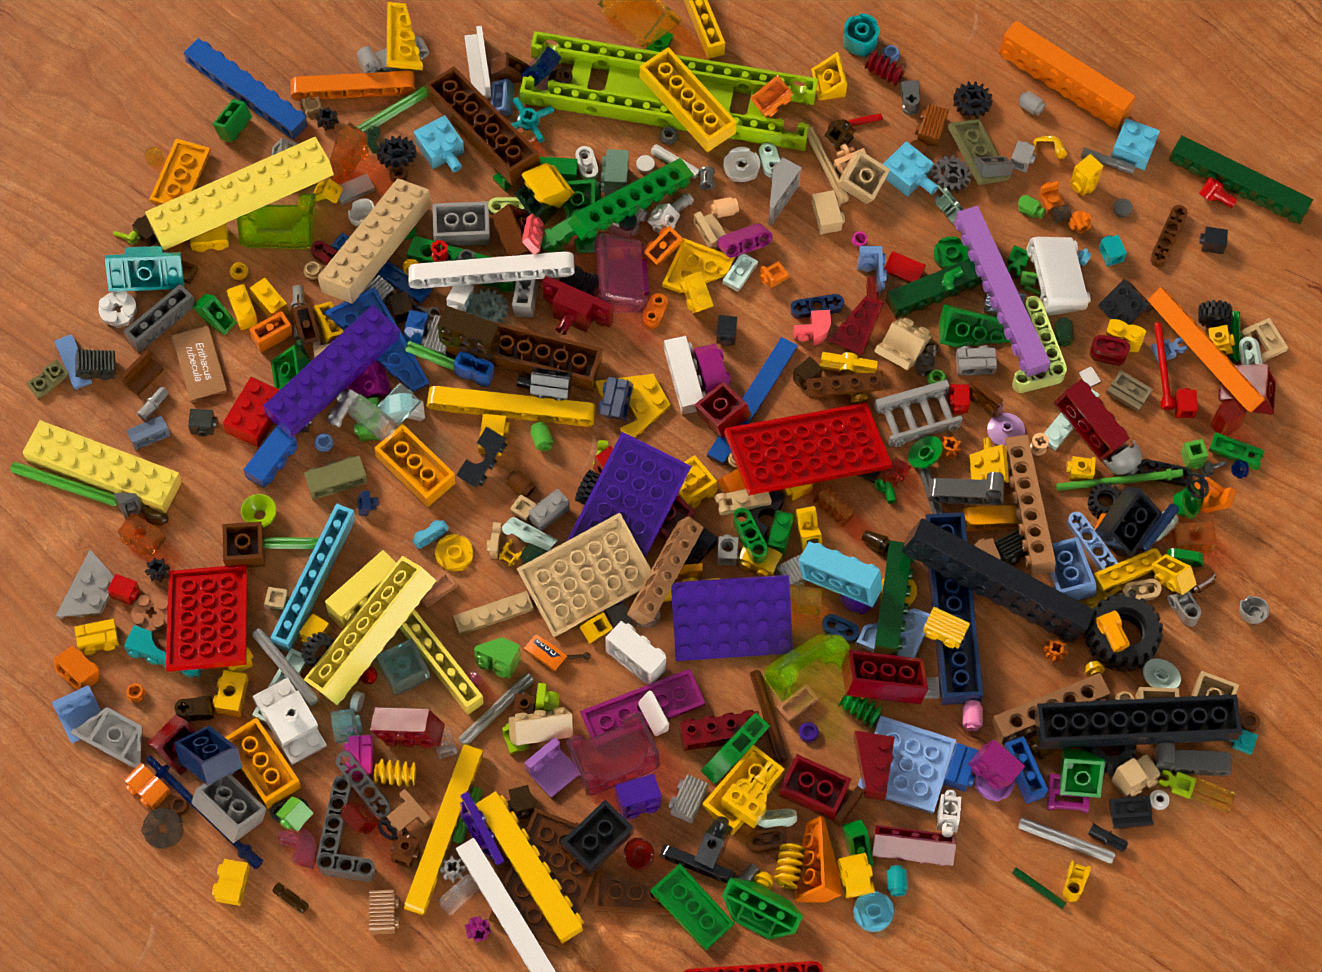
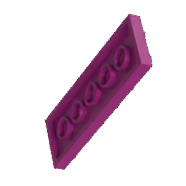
M691 670L682 671L580 711L595 749L650 727L638 705L639 701L650 690L653 692L667 720L705 706V701Z

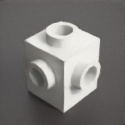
M659 204L651 212L647 222L655 232L659 233L664 227L669 225L674 229L681 215L670 204Z

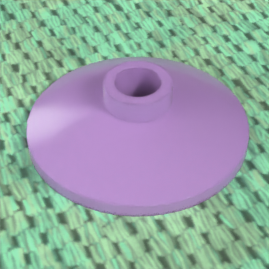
M1002 413L998 418L994 416L989 421L987 433L995 445H1005V438L1025 435V426L1016 415ZM1004 426H1009L1010 429L1007 430Z

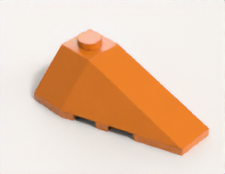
M819 816L806 823L802 847L805 849L803 850L804 858L799 859L802 862V866H800L801 873L797 876L800 879L794 882V884L798 885V889H794L795 902H828L841 896L840 875L824 817Z

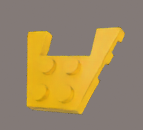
M654 374L617 378L628 380L634 384L629 408L636 421L621 427V433L624 432L635 438L670 408V403ZM608 379L595 381V386L602 399L604 398L603 385Z

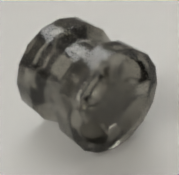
M1068 204L1051 208L1052 219L1055 224H1060L1061 221L1070 222L1071 212Z
M927 353L918 356L915 365L918 375L926 377L934 370V357Z

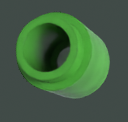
M544 422L533 424L530 434L536 449L543 452L550 450L554 440L549 427Z

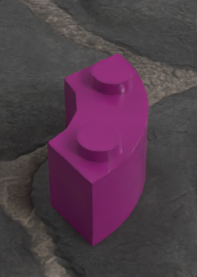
M715 343L694 348L697 367L706 393L711 392L723 381L729 386L731 376L725 370L722 349H718Z

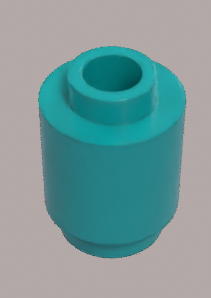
M901 865L891 866L890 870L886 871L888 891H890L891 896H904L907 894L906 890H908L907 869H902Z

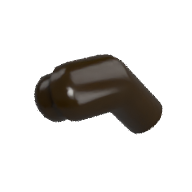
M149 506L142 508L140 511L151 526H161L169 521L167 514L153 513Z

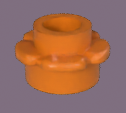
M137 683L131 684L126 690V697L131 702H140L146 694L145 688H142V685Z

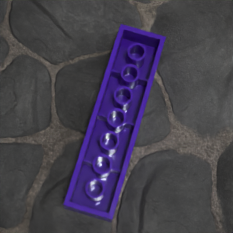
M372 305L263 405L264 413L292 439L400 338V329Z

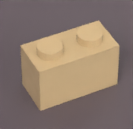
M834 190L813 194L811 204L820 235L842 231L845 217L843 212L840 213V199L835 196Z

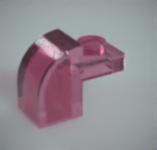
M301 828L299 835L291 830L279 831L277 838L279 844L295 848L292 857L293 863L314 869L318 849L313 835Z

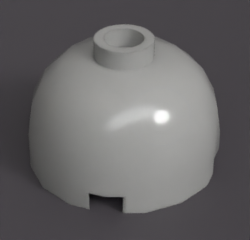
M1135 440L1131 441L1133 445L1125 444L1110 454L1111 459L1109 461L1106 458L1103 460L1112 473L1116 475H1132L1139 470L1137 466L1141 463L1143 456L1140 446Z

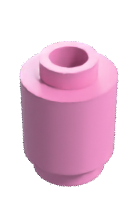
M969 700L963 706V727L967 728L968 731H977L983 726V707L981 702Z

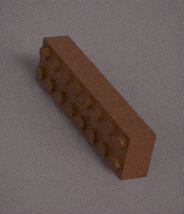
M455 66L425 84L428 99L511 185L521 180L524 172L541 165L539 152Z
M495 322L500 327L501 342L493 359L486 358L494 367L530 376L534 368L571 372V386L593 391L602 361V348ZM447 346V354L457 357L458 353L462 352L457 347ZM470 353V354H472L476 359L479 358L476 354Z

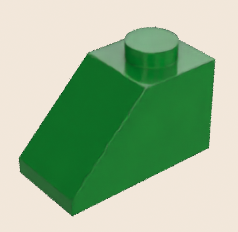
M204 294L192 306L205 322L222 335H226L237 323L215 295Z
M862 820L842 824L849 856L866 853L868 864L873 866L868 830Z

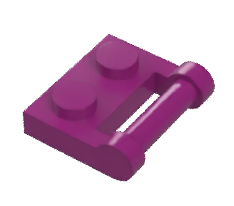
M1049 774L1048 810H1054L1055 808L1079 810L1082 813L1089 812V797L1060 795V774ZM1055 796L1082 798V803L1056 801Z

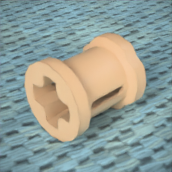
M1037 433L1033 436L1032 443L1030 444L1033 455L1041 456L1045 454L1049 444L1047 435Z

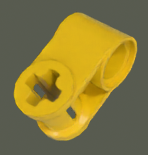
M1071 860L1062 892L1063 897L1067 901L1075 902L1080 898L1091 866L1085 867ZM1069 887L1076 888L1078 893L1070 892Z

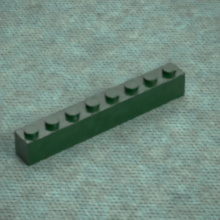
M1181 135L1169 159L1176 166H1181L1206 180L1209 177L1216 179L1223 185L1225 190H1230L1240 197L1255 202L1256 205L1263 206L1274 214L1281 215L1289 221L1300 225L1314 200Z

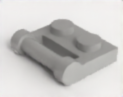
M350 389L342 391L337 398L338 403L335 408L332 407L328 412L327 422L340 428L342 419L354 399L357 400L359 394Z

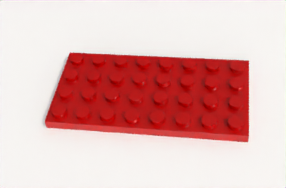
M867 402L728 427L724 431L748 496L887 470L892 467L891 460Z

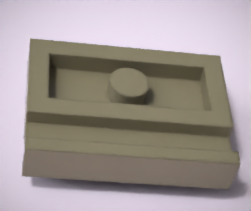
M1120 370L1106 390V394L1138 413L1153 389Z

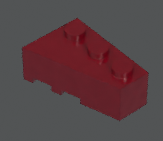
M855 730L853 740L860 768L864 797L885 801L895 737Z

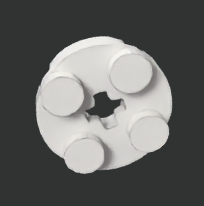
M746 147L734 148L724 158V171L732 182L753 180L757 177L760 170L759 156ZM739 162H743V164H747V165L744 166V167H739V166H738V165H739Z
M115 291L99 300V314L105 324L121 328L129 325L134 320V316L137 314V305L134 298L127 294L126 291ZM117 306L122 307V308L120 309L121 312H118V313H117V311H113V310H114L115 307H117Z

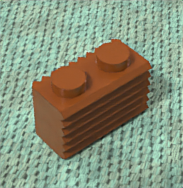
M928 104L927 109H923L920 120H923L922 124H918L915 135H918L917 140H922L925 144L938 147L949 110Z

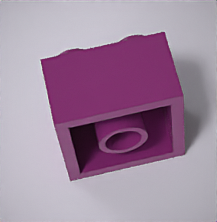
M996 740L982 746L968 763L976 775L982 776L987 780L986 783L991 788L997 790L1010 785L1025 767Z

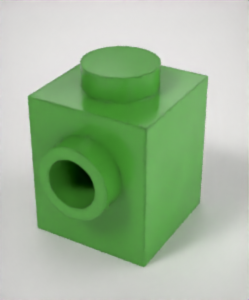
M1203 439L1184 443L1180 452L1185 467L1193 469L1203 467L1209 456Z
M291 796L276 815L281 819L280 824L284 828L298 831L311 817L313 812L300 799Z

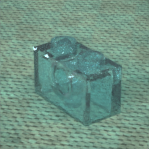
M355 709L330 712L336 744L348 742L349 736H359V733H363L360 715H356Z

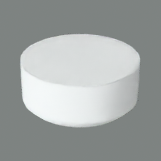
M643 155L637 159L636 168L640 173L649 174L654 170L655 162L652 157Z
M356 691L353 694L350 702V709L352 711L359 712L362 709L365 699L364 693Z

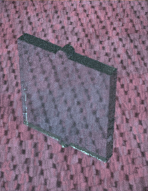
M399 383L377 407L385 414L387 419H391L399 426L421 401L413 395L411 390L406 389Z

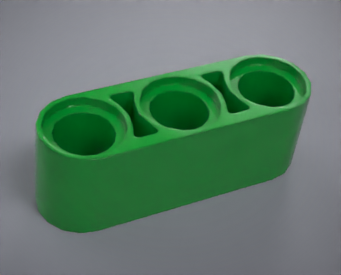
M738 508L733 516L734 528L751 561L757 564L763 563L767 558V544L750 511L746 508ZM744 517L747 520L741 522L737 518ZM752 533L755 537L748 538L746 534ZM761 550L763 554L757 555L754 551Z

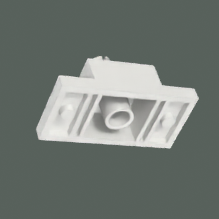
M288 677L253 696V700L291 766L327 747L317 729L318 724L300 692L294 689Z

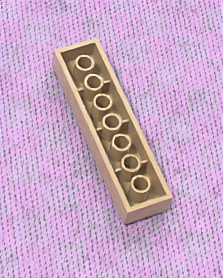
M397 178L319 274L318 281L321 292L353 304L432 205L429 189Z

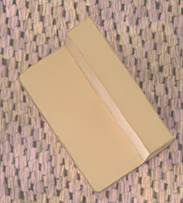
M701 211L695 213L694 225L707 247L714 250L718 249L717 241L726 233L716 216L712 215V213L703 216Z

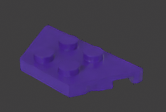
M468 791L461 794L460 797L463 802L460 803V815L472 838L475 839L486 857L494 859L496 865L504 862L494 842V833L484 823L486 821L484 814L480 810L478 811Z

